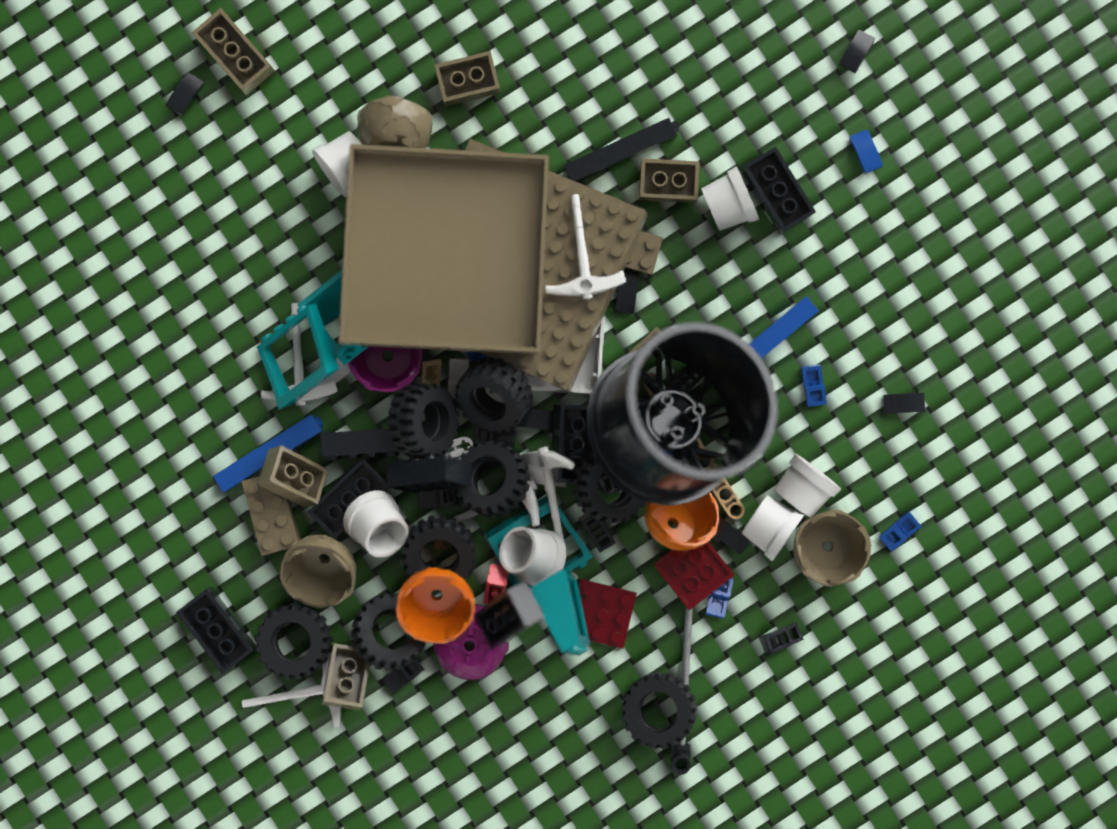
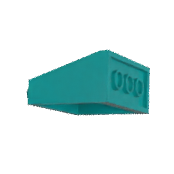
M343 269L298 304L300 308L304 305L308 306L316 303L324 326L341 314ZM326 331L334 355L344 366L369 347L341 345L340 342L336 344Z
M562 569L530 587L537 604L542 609V614L545 617L544 620L562 653L579 656L588 651L587 647L590 646V640L579 586L575 576Z

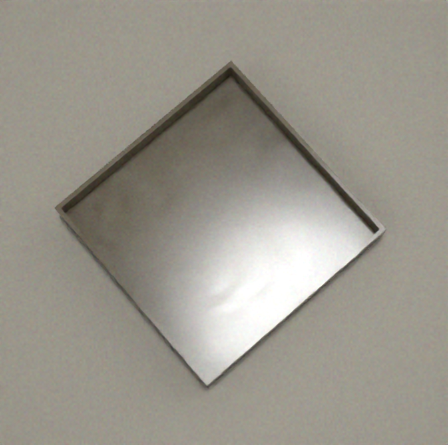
M472 139L469 140L465 151L504 153ZM548 171L539 355L495 352L477 353L487 357H495L496 360L498 358L504 359V362L514 364L513 366L516 369L519 368L528 375L570 392L616 289L615 287L592 295L593 298L588 300L583 299V296H563L546 293V286L566 284L580 277L571 195H579L590 276L607 277L624 271L648 214L644 209Z
M350 144L340 344L539 355L549 155Z

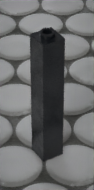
M670 118L664 119L565 164V172L570 180L581 182L676 139L678 128L674 121H670Z

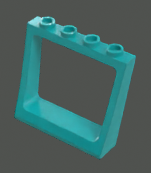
M316 303L298 308L297 315L293 314L287 317L285 325L280 324L273 329L275 333H269L262 337L263 342L257 346L279 410L294 404L339 370ZM308 317L320 359V368L289 390L272 353L271 346Z
M548 496L538 501L539 518L551 512ZM558 506L561 521L581 549L580 554L565 562L563 570L571 573V570L576 567L578 569L585 567L587 561L593 558V556ZM527 508L485 533L499 562L500 548L498 545L503 541L506 534L516 527H527L532 524ZM509 572L508 578L512 586L519 585L513 573Z

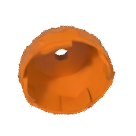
M711 492L697 500L681 505L666 506L645 503L644 518L649 533L658 543L671 550L687 551L696 549L706 544L716 534L719 522V507ZM668 521H672L676 528L669 527Z
M428 568L415 573L403 584L397 597V618L403 630L416 640L443 644L454 641L467 629L474 618L475 602L472 591L462 577L450 570ZM440 590L442 595L435 597L432 595V591Z

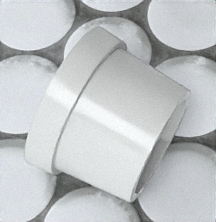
M350 131L326 145L321 144L312 149L313 156L324 174L345 198H347L350 144L362 145Z
M737 167L727 171V175L701 188L719 231L746 221L751 223L759 220Z
M795 453L789 462L791 465L775 487V491L791 505L811 518L841 488L819 469Z
M367 492L356 498L345 512L343 526L346 533L354 541L360 543L372 556H389L398 551L406 542L408 526L401 516L394 498L387 492Z
M767 495L744 528L742 534L765 552L764 555L773 561L805 514L796 508L793 510Z
M516 527L504 537L500 546L499 557L505 570L519 576L523 581L534 586L563 569L566 560V547L563 539L556 532Z

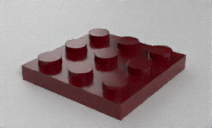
M709 542L701 547L687 551L671 550L653 564L689 611L735 576Z
M581 579L579 591L589 640L623 649L637 592Z

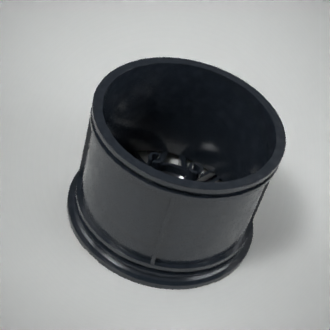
M707 323L678 324L652 337L640 350L622 356L600 375L587 403V437L599 467L619 489L638 500L650 504L666 506L686 504L708 494L723 479L745 470L763 454L771 441L776 426L777 397L773 380L765 363L756 351L739 336L724 328ZM656 358V381L641 368L644 360ZM662 358L665 359L667 387L663 386ZM671 359L694 368L675 385L673 382ZM700 372L705 377L693 401L688 395L682 393L679 388L694 374ZM637 376L653 392L654 397L652 399H641L635 394ZM709 382L717 390L723 403L709 406L701 404ZM722 407L726 409L724 413L702 418V415L707 410ZM728 416L729 439L715 431L705 422ZM699 432L705 433L726 447L725 454L699 448L697 446ZM664 449L672 450L674 460L666 456L662 451ZM687 454L689 455L696 469H692V467L690 466L689 462L686 459ZM697 456L721 460V463L715 471H705Z

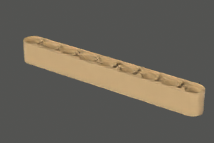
M648 373L649 376L656 379L655 373ZM642 381L643 387L652 399L654 397L653 392ZM697 436L698 447L706 449ZM707 458L708 465L703 467L704 470L715 471L718 467L714 460ZM723 479L712 492L730 518L739 519L744 515V507L727 480ZM722 489L729 491L727 499L720 498L719 493ZM733 505H738L740 508V512L737 515L730 513V508Z

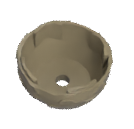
M386 96L372 100L358 111L357 132L362 145L427 148L433 125L432 115L427 109L399 96Z
M828 509V511L815 514L806 521H803L794 537L793 553L799 569L806 577L823 586L832 587L855 581L860 577L870 559L871 540L866 528L854 517L841 510ZM824 541L831 542L832 548L830 551H823L822 543Z
M313 535L297 541L286 551L281 564L280 579L283 587L286 588L287 592L294 599L301 601L305 605L325 608L338 605L351 596L355 588L357 568L348 547L327 535ZM321 554L328 555L330 559H324Z

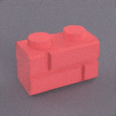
M502 564L490 565L484 596L485 604H489L506 591L509 572L504 569Z

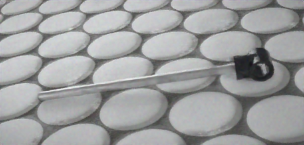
M686 606L681 679L685 685H689L693 608L689 611ZM686 737L675 746H672L670 765L674 772L680 775L686 774L691 767V744L685 743ZM679 759L685 760V765L682 768H678L675 765Z

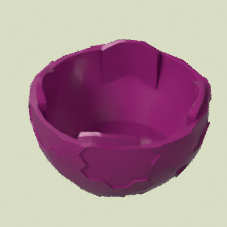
M369 346L348 362L350 372L365 388L375 392H395L409 385L417 377L422 367L424 352L423 349ZM386 351H392L394 355L393 359L389 362L383 359V354Z
M475 604L474 614L485 606L481 604ZM475 616L467 629L454 641L444 644L433 643L438 662L443 669L454 677L464 680H478L491 675L501 664L509 650V642L491 650ZM467 640L473 641L475 643L474 650L467 651L464 648V643Z

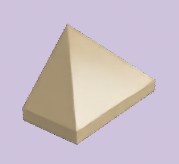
M441 359L422 362L420 384H438L440 386Z

